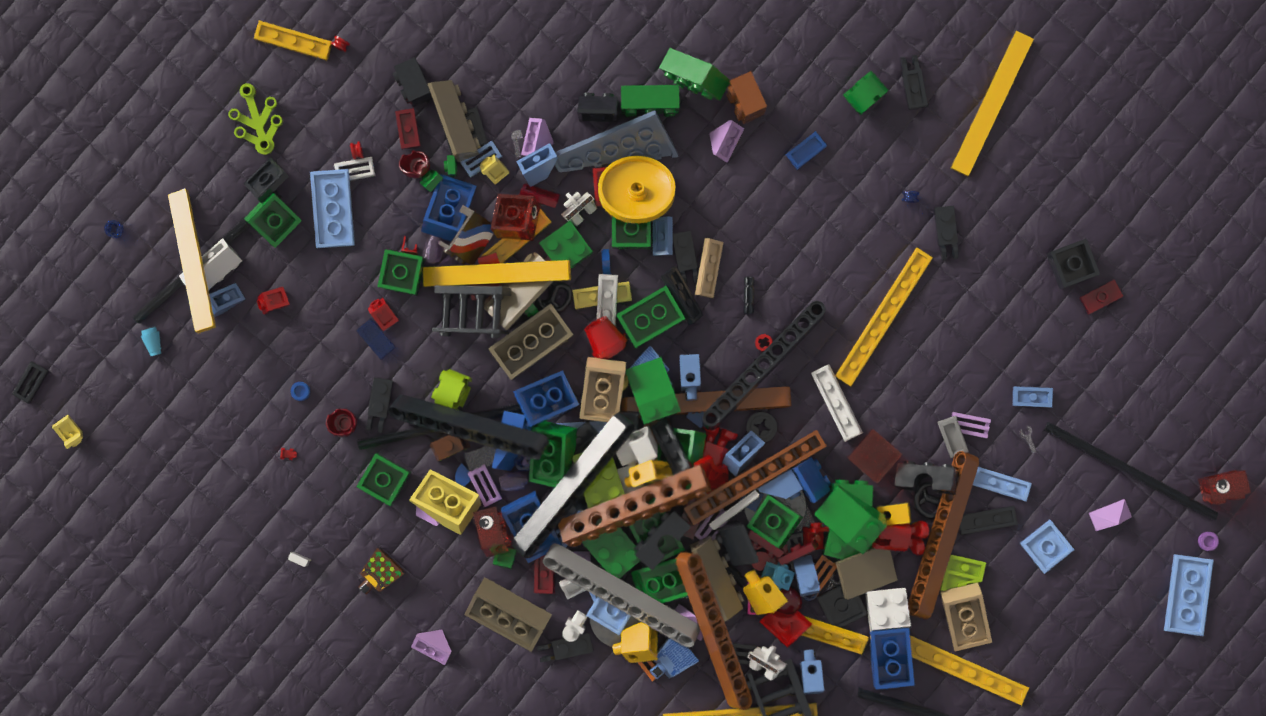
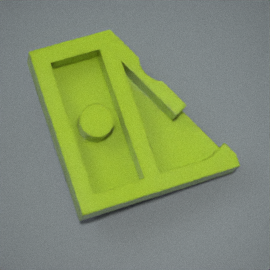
M951 555L940 590L945 591L982 582L986 562Z

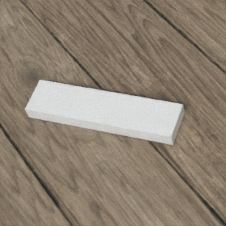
M828 364L812 372L811 374L844 441L846 442L862 434L863 432L830 365Z

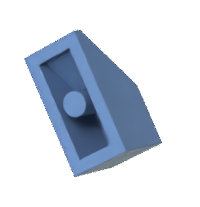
M549 143L516 162L528 184L532 187L548 178L558 157Z
M236 283L209 294L214 317L223 314L245 300Z
M750 431L725 455L722 464L728 466V470L737 476L750 464L765 445V442L754 432Z
M791 469L757 488L761 493L785 499L790 498L791 500L801 495L799 491L803 489Z
M811 555L793 560L800 596L820 593L817 573Z

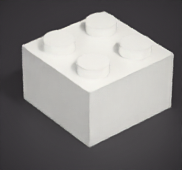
M906 588L869 591L866 593L870 631L910 628Z

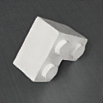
M646 426L633 432L616 454L622 466H631L637 462L641 464L655 460L658 453V444L650 427Z

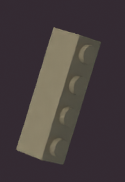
M452 80L428 83L453 156L457 162L480 155L478 149L481 146L478 138H473L471 131H474L471 119L467 121L465 116L468 110L465 103L460 102L459 96L462 94L458 84L454 85Z
M536 252L529 254L524 262L545 261ZM553 281L501 283L499 287L511 288V296H504L501 299L500 325L508 330ZM489 296L484 302V309L493 317L494 299H492V296Z
M550 304L488 349L510 380H514L574 335L552 304Z
M708 536L689 545L692 553L698 554L702 559L725 622L743 609L741 603L744 600L740 591L736 592L733 585H736L733 575H728L725 569L728 567L724 556L721 558L718 551L721 549L717 540H712Z
M485 577L464 614L531 652L552 614L544 609L539 608Z

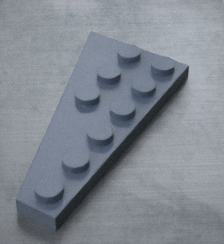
M654 110L555 152L558 157L555 166L559 172L582 170L583 167L588 166L602 167L604 164H611L628 156H645L659 160L662 159L661 157L672 156L674 158L679 157L658 114Z

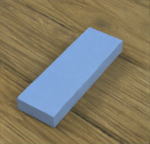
M978 467L973 486L1026 502L1032 485L1030 482Z

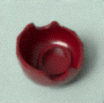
M413 150L409 155L403 154L399 161V169L412 179L421 178L430 168L429 157L421 151Z
M336 409L333 413L328 414L326 419L328 431L334 436L341 438L352 434L357 426V419L354 413L348 409Z
M790 586L789 590L780 589L787 602L777 611L784 614H793L799 611L803 604L799 592L792 586Z

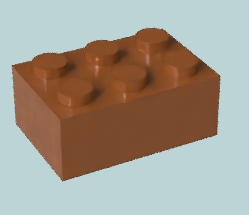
M750 71L730 80L726 96L730 104L734 103L735 105L734 113L737 120H741L743 124H746L763 116L767 105L752 72Z

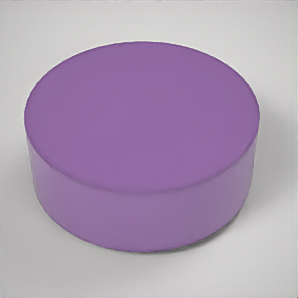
M1203 532L1198 538V544L1205 551H1213L1218 547L1219 539L1213 532Z

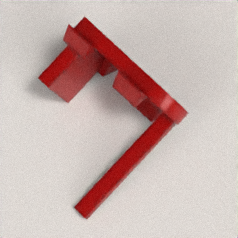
M404 236L401 252L412 255H418L417 244H415V248L413 250H409V248H404L406 241V237Z
M281 448L280 459L289 458V460H293V458L297 457V452L294 449L285 450V448Z

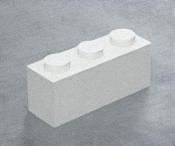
M223 238L202 256L208 291L242 262L237 252ZM182 273L179 277L186 286L184 273Z

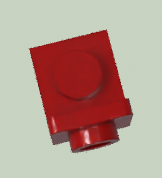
M284 287L263 292L257 299L258 308L262 310L263 314L290 305Z
M384 298L376 299L370 304L368 311L383 331L399 321Z
M818 522L811 523V526L803 527V545L816 539L818 547L815 550L824 549L823 532L829 531V527L822 526V523Z

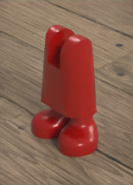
M703 426V429L706 431L703 458L709 455L713 457L715 465H722L724 457L729 449L725 448L726 444L729 441L736 440L738 434L722 428L718 442L714 444L720 427L710 431Z
M923 520L914 522L911 525L909 523L888 525L872 543V547L889 551H906L909 547L913 554L922 555L925 550L922 538H927L929 535L928 524Z

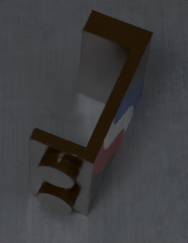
M463 205L459 212L464 214L467 219L450 245L439 241L438 244L444 247L443 252L453 257L456 255L455 260L459 263L474 265L497 227Z

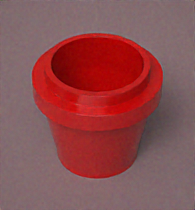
M607 316L593 321L584 329L592 347L594 358L609 359L622 351L627 345L628 338L626 335L621 333Z

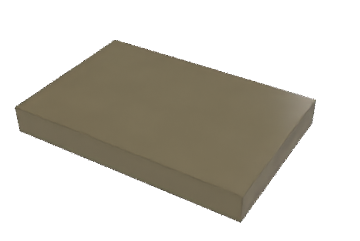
M872 548L864 554L859 553L836 562L844 598L847 600L897 581L889 550Z

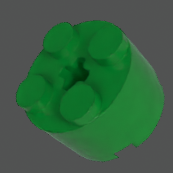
M870 71L845 92L843 96L859 115H862L889 90L875 73Z

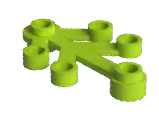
M249 83L243 84L240 87V94L247 101L252 119L241 114L237 109H231L228 115L233 121H239L255 129L258 137L247 133L243 127H237L234 134L239 139H245L255 144V148L260 154H270L275 146L272 139L277 129L283 124V119L279 115L272 116V125L266 134L263 127L272 110L276 108L277 100L273 97L266 98V106L259 116L254 100L256 89ZM245 88H250L249 94L244 93ZM269 100H274L273 106H268ZM235 111L238 112V116L236 118H232V113ZM275 118H280L279 124H274ZM242 129L244 134L238 136L237 132ZM263 142L268 143V146L266 148L261 147V144Z

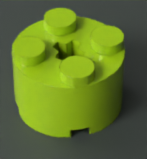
M452 369L443 370L439 377L441 382L438 388L434 389L432 399H435V404L458 410L457 408L459 406L463 407L471 389L468 386V382H472V378Z

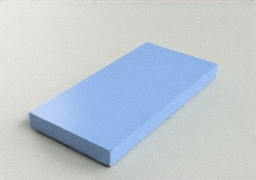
M349 169L310 172L316 248L355 246Z
M1174 554L1164 631L1204 636L1214 560Z

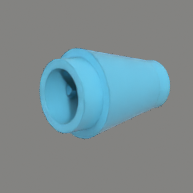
M153 327L142 330L141 338L150 356L161 354L160 333L157 331V328Z

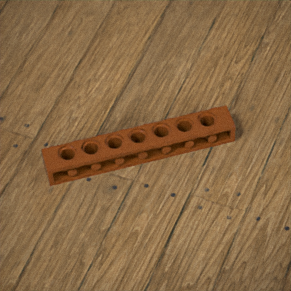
M815 430L707 494L705 497L685 507L683 511L691 525L694 526L824 449L826 444L818 431Z
M698 465L563 518L558 526L563 542L569 547H576L581 545L583 541L599 538L601 534L613 533L619 527L631 526L637 520L649 519L655 513L667 512L673 506L685 505L691 499L703 498L712 490L705 470ZM692 483L691 488L685 491L686 485ZM674 490L673 495L667 498V494ZM656 497L655 502L649 505V501ZM638 504V508L631 512L632 507ZM620 511V515L614 519V514ZM602 518L601 524L596 526L597 520ZM584 525L583 531L578 533L579 528Z

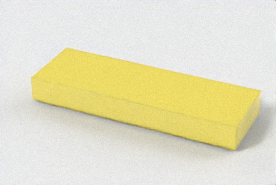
M629 282L618 283L617 303L632 301ZM598 286L572 290L575 309L597 306Z

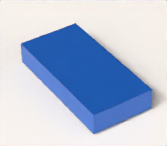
M815 131L785 156L798 170L824 150L827 145Z

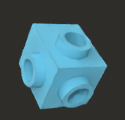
M767 562L761 577L769 576L779 590L781 588L789 590L795 572L788 570V565H780L779 562L775 565Z

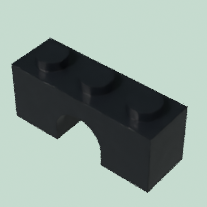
M904 461V463H898L895 486L899 490L918 491L921 480L931 477L933 479L932 489L936 493L956 495L959 472L952 465L942 464L941 467L927 462L923 463V465H916L915 462Z
M673 509L670 512H665L660 518L661 523L657 527L654 525L648 531L647 535L649 536L647 539L639 541L634 548L636 550L634 552L635 556L652 571L665 557V554L658 548L659 539L664 535H671L679 541L691 527Z

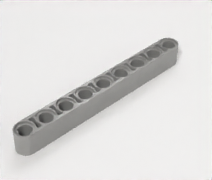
M552 544L543 559V563L547 568L685 647L694 646L700 632V627L697 623L559 544Z

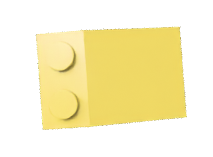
M431 469L410 498V502L444 527L460 535L481 506L479 494Z

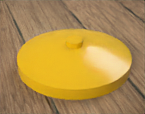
M628 156L616 160L603 171L598 183L599 199L603 208L610 215L628 223L650 222L665 214L673 204L675 181L669 169L661 162L645 156Z

